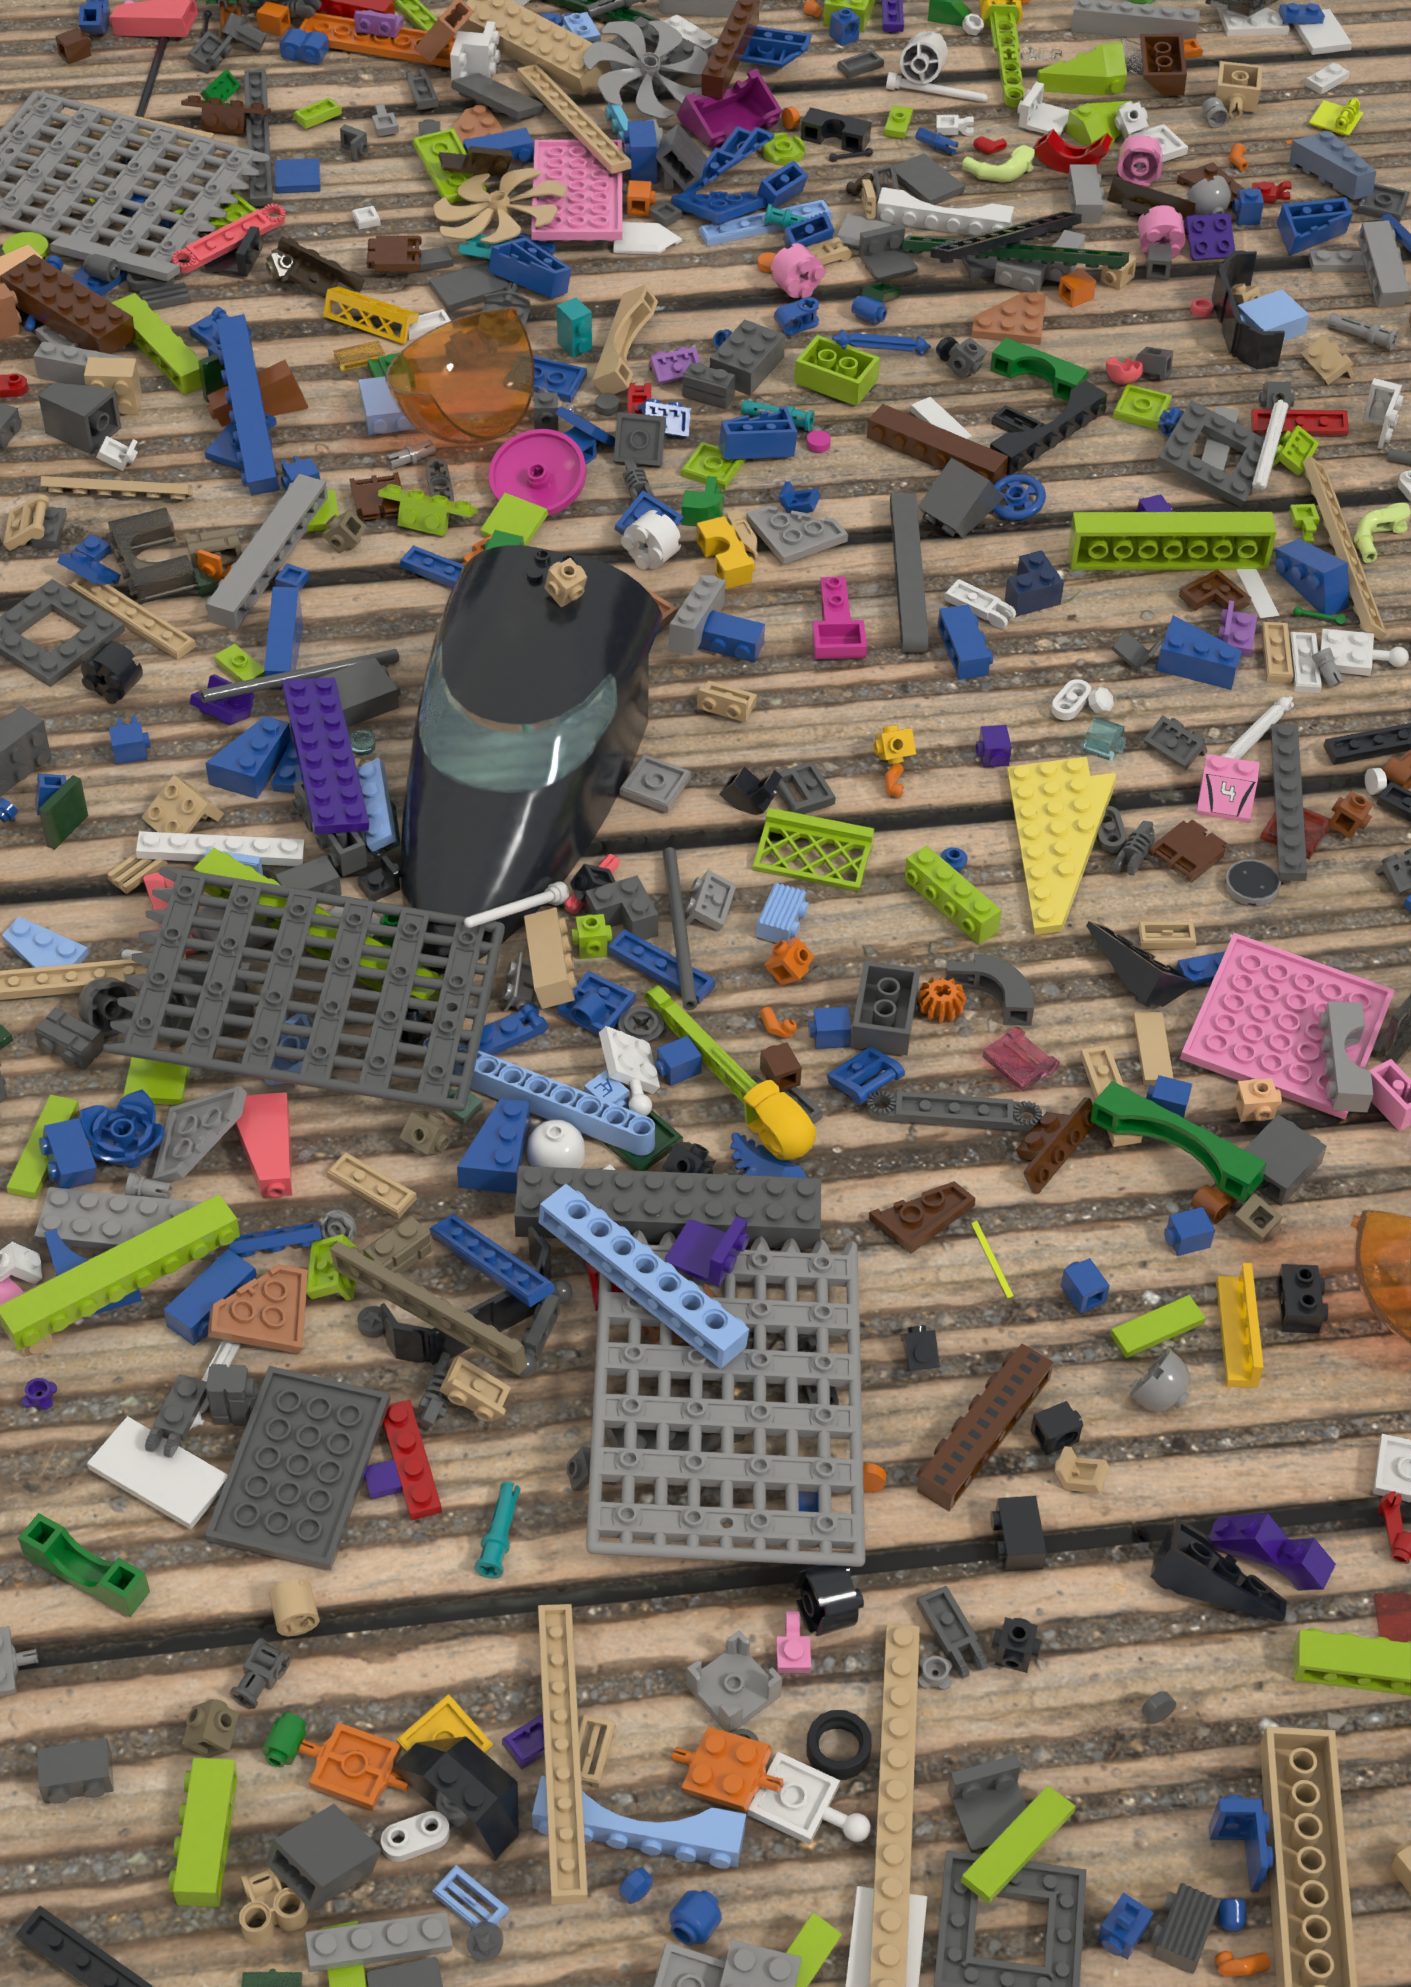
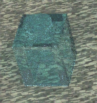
M1095 716L1086 733L1083 752L1113 762L1117 753H1122L1127 741V738L1123 737L1125 726Z

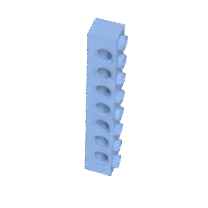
M565 1184L540 1203L539 1223L718 1368L722 1369L746 1348L749 1328L746 1327L741 1319L732 1316L723 1309L717 1300L708 1297L693 1281H688L679 1274L673 1265L660 1259L649 1246L640 1243L625 1227L619 1226L611 1220L605 1211L600 1208L597 1209L586 1200L581 1192L575 1191Z

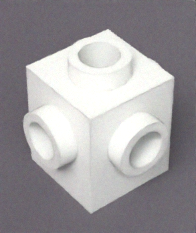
M1127 102L1120 106L1114 120L1117 129L1121 130L1124 140L1128 135L1144 131L1148 128L1147 112L1144 107H1141L1140 102L1134 104Z

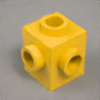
M898 725L882 727L883 732L875 734L876 740H873V749L875 755L879 756V760H888V764L904 762L903 757L916 755L912 728L898 729Z

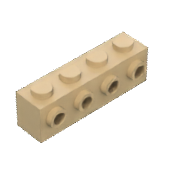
M556 907L524 916L533 984L541 1008L544 1009L574 1001L573 989L578 986L574 972H570V970L575 969L571 953H568L572 951L568 935H565L569 933L566 918H560Z

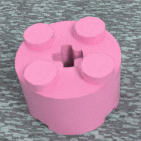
M1146 135L1127 137L1118 153L1119 176L1123 180L1145 187L1149 186L1154 180H1157L1162 172L1163 155L1159 141Z
M1156 206L1149 209V213L1145 216L1142 214L1138 220L1140 246L1145 257L1147 256L1148 244L1171 245L1172 258L1180 254V250L1186 241L1183 218L1180 212L1177 213L1175 208L1171 206Z
M794 243L791 244L793 247L781 249L771 263V270L773 271L771 278L793 298L810 297L820 280L825 276L826 270L822 262L805 246Z

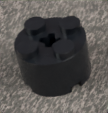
M104 641L82 663L81 672L83 679L81 681L88 690H94L103 696L107 702L116 704L142 678L143 669L140 663L138 665L135 664L133 661L135 655L127 647L116 641H110L109 643Z
M819 1565L798 1571L795 1575L794 1590L800 1589L802 1598L796 1600L798 1611L805 1627L810 1633L816 1631L815 1636L818 1637L856 1625L858 1622V1609L864 1607V1599L861 1591L858 1588H854L849 1566Z

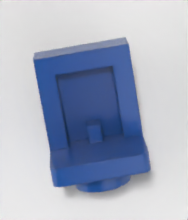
M788 481L784 483L779 493V501L786 513L791 514L792 510L810 513L815 510L821 495L817 488L795 492L791 482Z

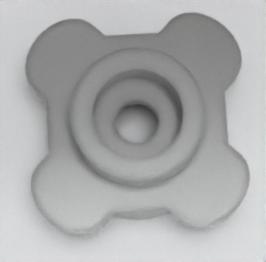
M940 1656L923 1657L919 1661V1667L922 1670L921 1676L918 1678V1684L925 1689L930 1686L939 1687L941 1690L949 1689L951 1686L949 1671L952 1669V1663ZM936 1671L938 1672V1675L934 1676L932 1672Z

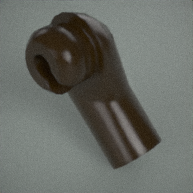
M866 173L858 178L855 183L852 181L848 182L846 192L852 194V196L859 195L863 188L862 180L870 179L873 182V175Z

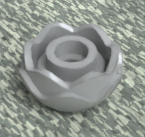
M332 1210L324 1215L320 1224V1231L323 1239L344 1234L352 1242L356 1235V1223L347 1212Z

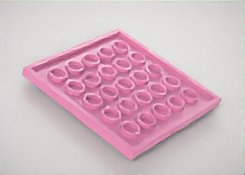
M1233 933L1182 1050L1180 1059L1238 1081L1272 1078L1275 1089L1280 1090L1282 1097L1346 1120L1349 1111L1332 1110L1331 1099L1326 1096L1329 1076L1324 1074L1326 1052L1321 1050L1324 1031L1319 1029V1015L1321 1012H1325L1328 1001L1363 1004L1365 1027L1360 1042L1347 1047L1345 1051L1353 1063L1365 1069L1395 990Z

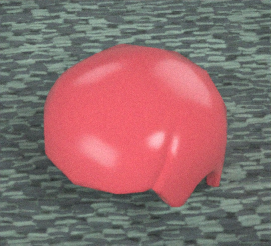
M1116 357L1107 359L1105 362L1108 378L1118 385L1131 384L1137 381L1143 373V364L1139 361H1131L1129 358L1122 364L1118 362Z

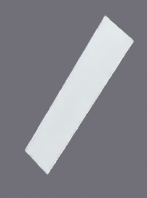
M1236 569L1259 617L1279 616L1257 569Z

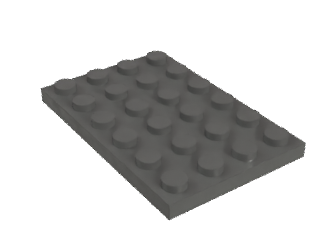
M269 1366L205 1534L206 1540L331 1571L391 1400L390 1393Z

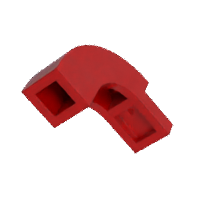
M1052 129L1037 139L1033 147L1034 155L1047 167L1069 174L1070 165H1096L1098 167L1101 159L1110 151L1109 146L1113 138L1106 133L1090 145L1078 147L1065 142Z

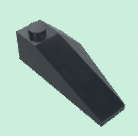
M1088 921L1086 926L1126 988L1136 995L1135 1000L1147 1007H1150L1151 1004L1164 1007L1194 987L1196 982L1173 966H1166L1154 960L1156 956L1133 946V942L1110 928Z

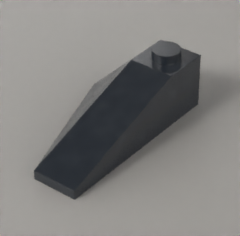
M1177 1517L1175 1518L1152 1564L1150 1577L1160 1587L1167 1590L1171 1589L1179 1595L1280 1622L1284 1620L1287 1601L1257 1576H1246L1236 1565V1559L1229 1554L1225 1558L1210 1547L1213 1542L1210 1538Z

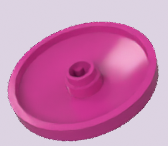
M550 429L529 430L512 437L495 453L489 468V483L497 502H499L504 493L547 509L548 516L564 510L577 499L585 485L587 476L585 459L576 442L567 435Z

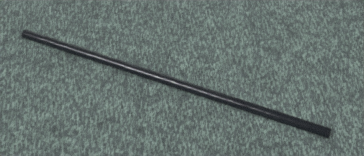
M160 37L135 115L137 117L144 118L169 37ZM122 157L120 163L127 165L131 159Z

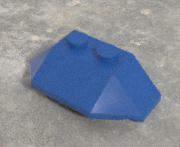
M757 26L741 62L782 68L808 50L812 34Z

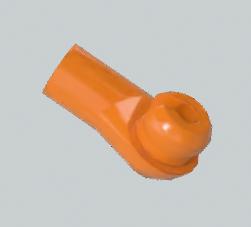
M805 0L803 6L804 13L808 16L814 15L815 18H820L824 12L823 8L819 7L816 0Z
M1226 1950L1218 1953L1214 1958L1215 1964L1218 1966L1217 1971L1224 1977L1253 1975L1268 1971L1271 1967L1270 1958L1265 1952L1234 1959L1232 1952Z

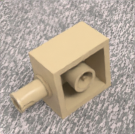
M1220 61L1215 97L1222 100L1226 110L1229 109V116L1234 119V113H1236V119L1242 116L1243 112H1257L1263 66Z

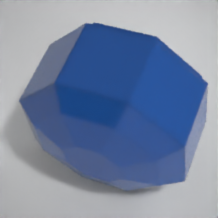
M643 1867L633 1870L620 1885L619 1895L628 1904L640 1901L651 1889L653 1877Z

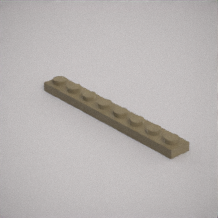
M338 1241L330 1248L334 1268L339 1273L519 1375L527 1368L525 1349L517 1339L505 1336L494 1326L482 1323L469 1312L459 1310L446 1299L436 1297L423 1286H417L406 1280L400 1273H394L383 1267L377 1260L365 1257L354 1247H348Z

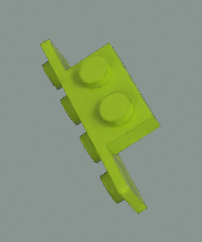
M389 484L378 491L379 497L400 501L398 526L440 536L447 534L450 513L472 517L478 512V508L471 506L470 502L448 501L447 497L441 495L430 497L424 495L425 493L420 490H410V492L401 490V487L398 485Z

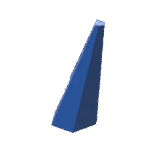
M737 126L720 149L715 148L707 158L702 177L688 189L683 190V192L698 191L774 138V134L755 127L751 132Z

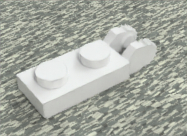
M960 579L944 594L945 601L955 606L969 604L973 614L986 621L988 620L992 626L1000 629L1005 628L1008 625L1007 621L1012 620L1016 616V611L1011 605L1009 606L1001 601L1000 598Z

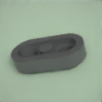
M129 272L127 283L131 290L139 292L173 285L174 278L169 281H163Z
M1107 806L1103 821L1098 829L1097 839L1102 850L1108 853H1118L1123 848L1127 835L1120 812L1112 806Z

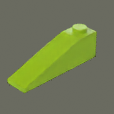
M1123 43L1100 44L1094 47L1095 50L1091 52L1076 54V58L1067 62L1060 61L1038 70L1037 82L1044 84L1043 92L1103 96L1124 93L1127 71Z
M1132 101L1088 103L1069 111L1066 133L1083 146L1090 145L1108 133L1113 138L1109 146L1111 147L1118 136H1123L1121 130H1118L1115 125V115L1121 105Z

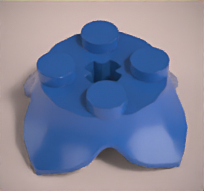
M143 1089L127 1094L120 1099L114 1109H109L103 1105H94L80 1110V1122L86 1139L91 1144L90 1150L92 1155L110 1164L136 1168L164 1138V1127L161 1124H156L154 1103Z

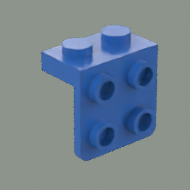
M1228 1795L1224 1798H1219L1208 1826L1210 1840H1244L1250 1892H1258L1262 1882L1267 1880L1268 1868L1273 1866V1850L1271 1846H1266L1265 1834L1269 1833V1815L1267 1812H1263L1261 1799H1244L1240 1795Z

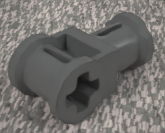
M259 1638L250 1650L248 1659L243 1665L244 1677L238 1686L232 1687L229 1692L231 1698L247 1709H255L258 1705L257 1699L263 1689L266 1687L271 1690L276 1681L287 1671L292 1653L288 1650L282 1652L268 1645L266 1639Z

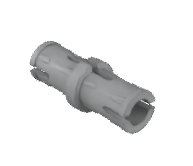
M427 440L415 446H405L404 450L385 456L387 464L391 463L388 465L389 469L393 470L408 463L411 465L415 464L419 459L435 455L436 449L435 446L430 447V445H433V442Z

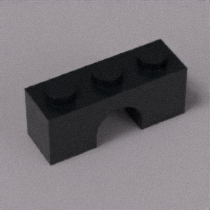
M812 107L809 108L801 121V140L821 145L826 138L835 137L842 140L841 150L852 153L864 151L870 142V121Z

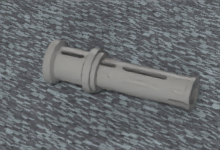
M1335 313L1330 314L1327 322L1328 328L1367 339L1369 344H1380L1386 346L1390 351L1394 348L1399 335V331L1396 329L1391 331L1381 328L1380 324L1377 323L1369 325Z

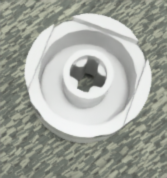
M655 510L647 511L627 527L624 536L621 538L622 546L627 549L635 560L636 566L641 570L660 567L677 553L681 547V544L678 546V539L681 536L675 523L665 514L663 516L655 514L657 512Z

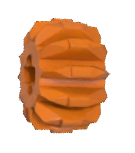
M942 975L939 980L931 977L928 983L923 982L917 1002L922 1015H928L929 1021L936 1018L941 1024L944 1019L952 1022L955 1016H961L966 1003V997L961 984H956L954 978L949 981L945 980Z

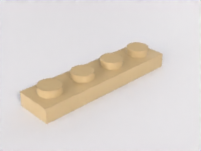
M1109 1045L1081 1049L1080 1058L1095 1099L1111 1081L1124 1086ZM1107 1130L1113 1147L1141 1143L1143 1136L1115 1135Z

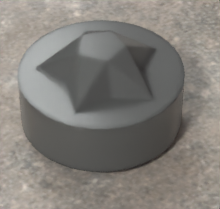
M369 1306L361 1310L357 1318L359 1331L364 1336L370 1338L382 1336L381 1308L379 1306Z
M483 1921L475 1924L467 1938L469 1953L480 1961H489L496 1958L503 1946V1933L492 1922Z

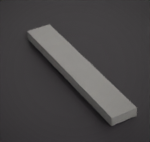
M61 236L50 243V249L54 253L85 260L88 255H103L116 259L120 270L163 281H169L180 273V265L67 236Z

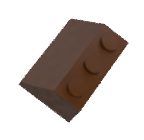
M1183 33L1140 34L1144 79L1163 96H1184L1187 70Z

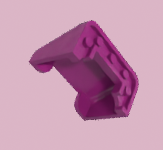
M757 68L748 71V79L743 82L738 80L732 88L727 89L723 99L713 97L703 99L701 95L696 96L695 92L686 95L676 115L681 124L708 148L714 149L722 147L737 126L751 132L755 127L762 129L775 126L783 111Z

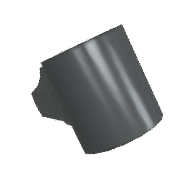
M230 13L221 31L224 37L227 38L230 35L233 37L232 41H239L258 52L267 37L266 33L247 24V21L233 13Z

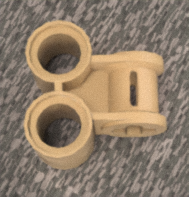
M270 1868L250 1877L246 1875L240 1876L249 1902L242 1908L239 1915L240 1926L246 1942L255 1946L264 1945L273 1937L275 1925H279L285 1931L294 1932L303 1928L307 1923V1905L289 1887L283 1889L281 1879ZM296 1905L299 1907V1909L293 1914H285L282 1912L287 1906ZM255 1919L265 1920V1923L259 1928L249 1927V1924Z

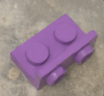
M362 10V12L356 11L354 14L355 32L396 38L403 25V17L391 13L383 14L371 10Z
M681 347L673 352L666 353L661 351L651 356L648 367L649 370H653L657 385L682 381L683 374L690 363L701 362L696 347Z
M1229 600L1228 609H1222L1220 624L1225 625L1219 627L1218 639L1242 651L1241 656L1251 657L1257 615L1233 611L1234 601Z

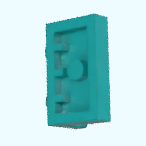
M479 234L474 238L467 239L466 245L459 244L458 253L490 260L493 246L507 243L511 240L508 239L496 244L481 242V239L488 236Z

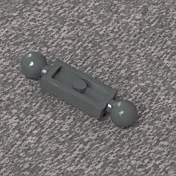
M557 1279L552 1282L556 1292L546 1297L543 1304L539 1303L533 1316L534 1323L531 1328L527 1327L524 1331L521 1344L525 1349L527 1368L518 1375L520 1377H529L535 1372L539 1356L560 1315V1304L567 1302L572 1296V1287L566 1280Z

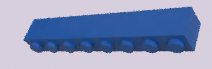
M245 314L217 319L218 329L214 330L216 344H221L222 348L217 350L220 364H225V370H221L224 385H229V390H225L228 405L232 404L233 410L229 411L232 425L237 427V430L233 431L236 446L240 445L241 451L237 452L239 465L244 466L245 472H241L243 486L249 487L251 496L280 490Z

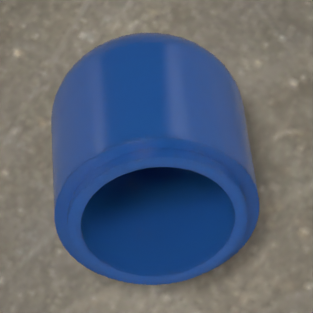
M1239 1898L1220 1899L1221 1901L1217 1909L1219 1926L1228 1932L1242 1930L1247 1923L1246 1901Z

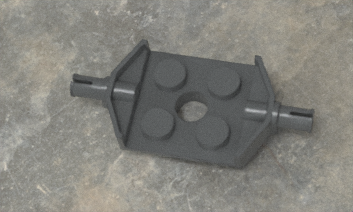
M512 282L508 284L506 291L484 296L485 304L478 326L475 325L480 339L490 343L488 352L491 354L493 351L496 354L499 346L519 343L521 341L530 313V300L517 294V285L515 283L512 285Z

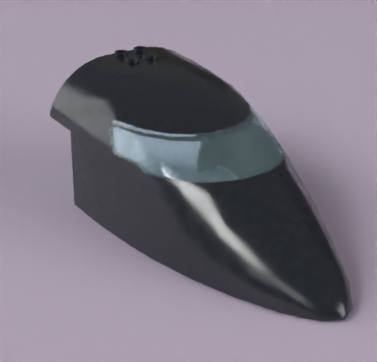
M505 545L485 550L471 558L462 568L447 601L434 638L414 729L402 817L401 892L403 906L466 917L543 893L548 888V885L563 882L589 847L608 816L620 792V788L625 782L648 725L649 653L663 619V614L651 594L627 573L596 559L523 545ZM571 558L586 573L585 591L578 599L561 608L545 590V584L549 568L556 562L562 563ZM542 905L493 920L501 922L505 926L502 944L525 924L524 916L536 913ZM429 922L427 932L454 936L456 926ZM485 931L483 942L490 943L493 932ZM424 943L422 954L449 958L451 947ZM480 952L479 959L486 956L487 953ZM426 966L439 975L445 974L446 969Z

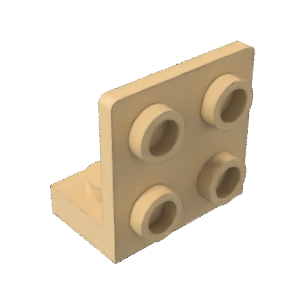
M173 775L142 815V819L157 832L189 834L201 817L206 820L209 816L218 822L224 815V812L193 786Z

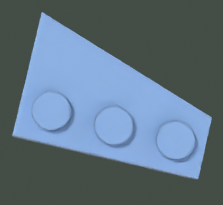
M19 916L2 934L3 941L33 968L79 964L89 955L88 947Z

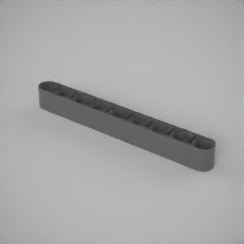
M891 493L890 517L901 652L927 653L928 625L916 493Z

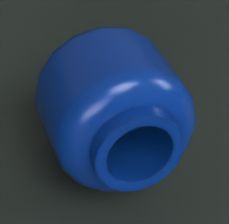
M696 1890L687 1891L669 1914L670 1930L674 1937L688 1946L704 1944L722 1921V1913L718 1907L717 1898L705 1890L701 1892Z

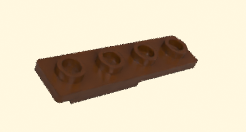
M188 95L187 99L181 100V105L202 108L201 130L244 135L246 134V113L261 115L271 113V108L264 107V103L254 102L251 103V106L243 105V101L230 100V103H223L221 98H209V101L201 100V96Z
M1084 1097L1070 1115L1046 1112L1041 1117L1040 1123L1030 1131L1016 1148L1020 1159L1032 1160L1024 1170V1176L1032 1193L1039 1194L1095 1125V1123L1091 1122L1093 1103L1090 1098Z

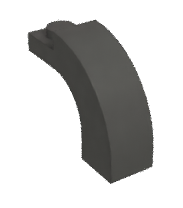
M974 954L973 962L958 961L946 963L945 980L949 981L954 978L956 984H961L963 989L982 990L998 1000L1002 1008L1003 1025H1032L1034 1013L1032 989L1023 974L1011 964L996 957L982 954Z

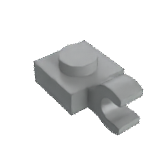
M384 104L375 105L377 114L372 116V122L377 136L399 133V126L394 113H387Z

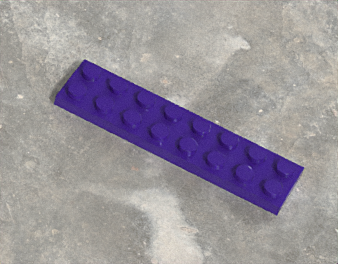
M335 677L282 680V691L314 834L369 831L368 814Z

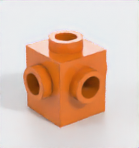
M798 937L786 941L783 939L773 946V952L764 966L780 985H785L798 981L809 971L808 966L814 956Z

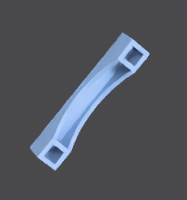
M541 1776L532 1812L533 1829L548 1835L546 1777ZM582 1790L585 1843L594 1840L605 1842L608 1846L616 1849L631 1847L640 1849L643 1853L653 1856L663 1853L673 1855L684 1862L700 1860L709 1862L712 1866L726 1869L730 1866L738 1868L745 1832L746 1814L710 1808L698 1815L678 1821H637L617 1815L600 1806Z

